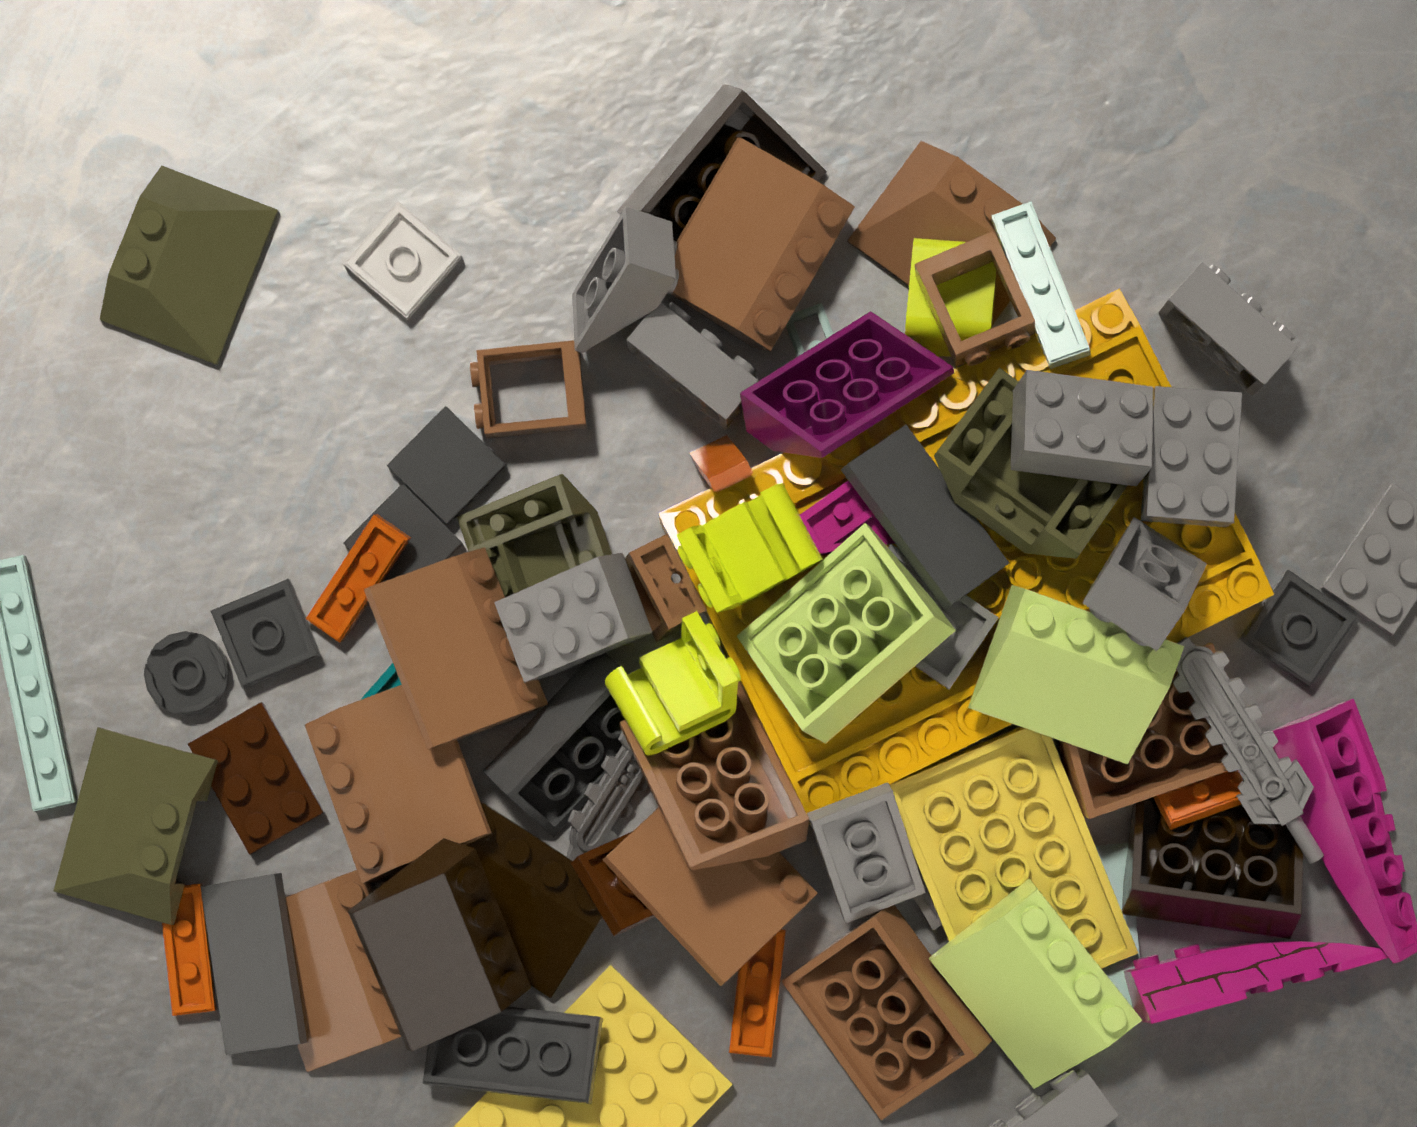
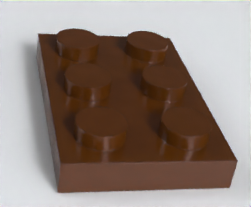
M263 702L258 703L188 743L192 753L218 760L211 787L249 855L325 813Z
M630 833L585 852L571 862L614 937L655 918L651 911L603 861Z

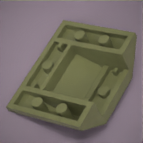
M161 165L139 196L108 273L100 320L218 365L279 211Z
M999 368L935 453L934 458L954 502L1018 549L1027 554L1077 559L1128 485L1011 470L1013 390L1019 381Z
M559 474L457 516L468 552L485 547L505 597L591 559L612 554L597 510L564 474Z
M97 727L53 891L174 925L185 883L176 881L196 803L197 801L208 800L218 760Z

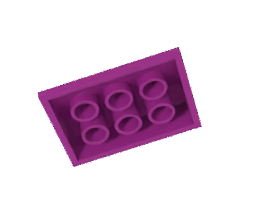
M870 311L740 392L746 431L773 451L823 458L954 374V368Z

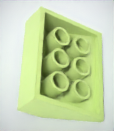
M864 523L738 634L737 638L801 730L826 744L956 630L924 588L872 528Z
M1012 585L968 708L1128 764L1170 688L1184 646L1166 639L1157 651L1149 646H1141L1132 641L1125 630L1112 622L1099 620L1091 612Z
M1027 879L929 957L932 964L1034 1089L1108 1048L1142 1021L1130 1003L1030 879Z

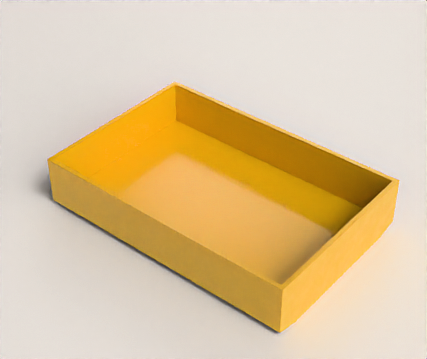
M1119 288L1075 310L1090 347L1091 355L1050 369L1035 333L1030 336L1029 342L1018 348L1008 350L1004 346L990 352L991 357L974 366L964 364L955 368L954 374L823 458L782 453L751 468L752 476L718 493L710 488L659 513V521L679 555L678 546L681 544L676 536L677 534L690 527L703 525L742 502L751 501L760 496V492L779 483L784 484L800 515L848 481L841 471L845 465L905 425L908 426L938 466L934 458L935 453L999 368L1017 381H1020L1026 370L1152 386L1153 388L1155 386L1171 387L1141 325ZM1143 479L1137 486L1128 485L1077 559L1024 553L978 520L1009 561V564L967 594L968 597L999 617L949 690L914 666L826 744L801 730L737 638L738 634L818 564L733 609L717 613L714 607H708L703 601L707 609L705 612L706 618L715 628L726 658L731 657L736 663L741 675L740 683L806 814L888 782L890 785L1011 725L1012 723L968 708L1011 586L1025 588L1090 612L1089 607L1082 603L1089 589L1132 519L1135 517L1141 521ZM1236 513L1234 523L1228 527L1141 521L1207 563L1184 613L1168 634L1166 640L1178 643L1185 637L1188 638L1274 595L1260 561ZM829 554L821 555L822 558H823V560H824ZM682 561L700 595L698 585L701 582L693 568L689 569Z

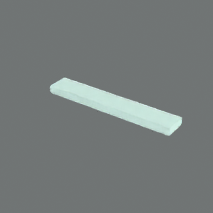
M25 555L0 560V654L33 812L77 803L27 558Z

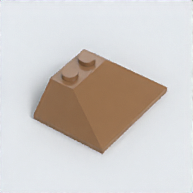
M920 141L847 242L909 286L914 238L968 242L992 231L997 236L991 215L1022 205V203L959 157ZM1039 220L1050 247L1056 237ZM997 270L992 325L1010 302Z

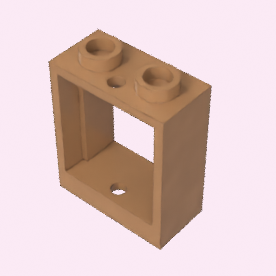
M994 231L915 264V277L956 367L964 363L967 366L980 364L991 357L990 352L1004 346L1008 350L1018 348L1029 342L1030 336L1035 334L1036 321ZM993 262L1018 318L961 341L937 285Z
M574 340L476 350L477 362H470L472 387H480L482 403L474 404L475 422L477 429L484 428L487 439L587 429L580 352L575 351ZM562 358L568 417L496 424L491 365Z
M668 534L629 552L625 557L656 642L680 631L683 617L696 611L702 616L707 611ZM673 574L680 576L681 581L679 583L672 581L671 576Z

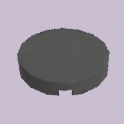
M188 631L170 634L156 643L150 652L144 669L146 688L155 703L171 713L185 716L204 713L216 705L227 690L230 676L227 657L219 645L203 634Z

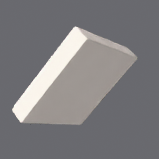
M398 201L344 262V266L408 320L462 259V256Z

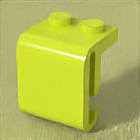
M914 238L905 335L938 357H951L915 277V264L965 242ZM993 262L937 285L961 341L992 329L996 289V268Z
M783 483L776 484L760 492V496L749 502H742L703 525L690 527L676 535L681 544L678 546V552L682 561L689 569H694L701 582L698 585V590L703 601L708 607H714L717 613L743 605L823 560Z
M697 611L682 618L680 639L639 657V664L642 668L627 674L623 666H620L613 670L605 679L607 689L646 755L657 754L728 720L736 712L738 682L741 681L739 669L731 657L725 659L719 649L721 643L715 628L711 623L705 624Z

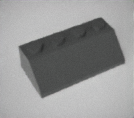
M607 653L586 661L548 701V705L544 706L483 770L509 798L553 837L568 823L572 810L579 811L589 800L584 793L589 783L599 784L605 774L601 765L606 755L615 757L622 746L618 738L622 732L620 722L625 720L605 685L606 677L613 670L620 667V665Z

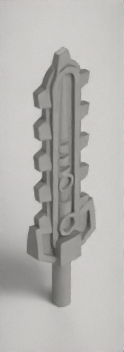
M1185 637L1177 643L1183 645L1184 649L1177 666L1178 674L1172 682L1179 693L1190 692L1194 702L1188 708L1196 720L1206 718L1211 727L1205 733V736L1212 746L1222 744L1227 754L1221 761L1227 771L1233 772L1238 770L1242 776L1243 781L1238 785L1241 794L1236 795L1254 824L1286 825L1308 862L1314 863L1320 860L1324 854L1300 816L1303 814L1302 810L1314 786L1297 759L1291 762L1289 757L1278 758L1273 750V747L1278 743L1272 730L1262 732L1256 722L1262 716L1256 704L1246 706L1240 696L1246 689L1240 677L1230 679L1223 669L1230 662L1224 651L1213 653L1209 648L1203 645H1196L1189 638Z
M621 732L618 738L622 744L620 750L615 757L606 755L601 765L605 774L599 784L589 783L584 793L589 799L582 811L572 810L568 819L572 828L569 834L570 844L567 856L572 860L585 852L616 839L618 836L613 831V828L619 818L627 819L634 810L629 803L636 791L644 792L649 786L623 732Z

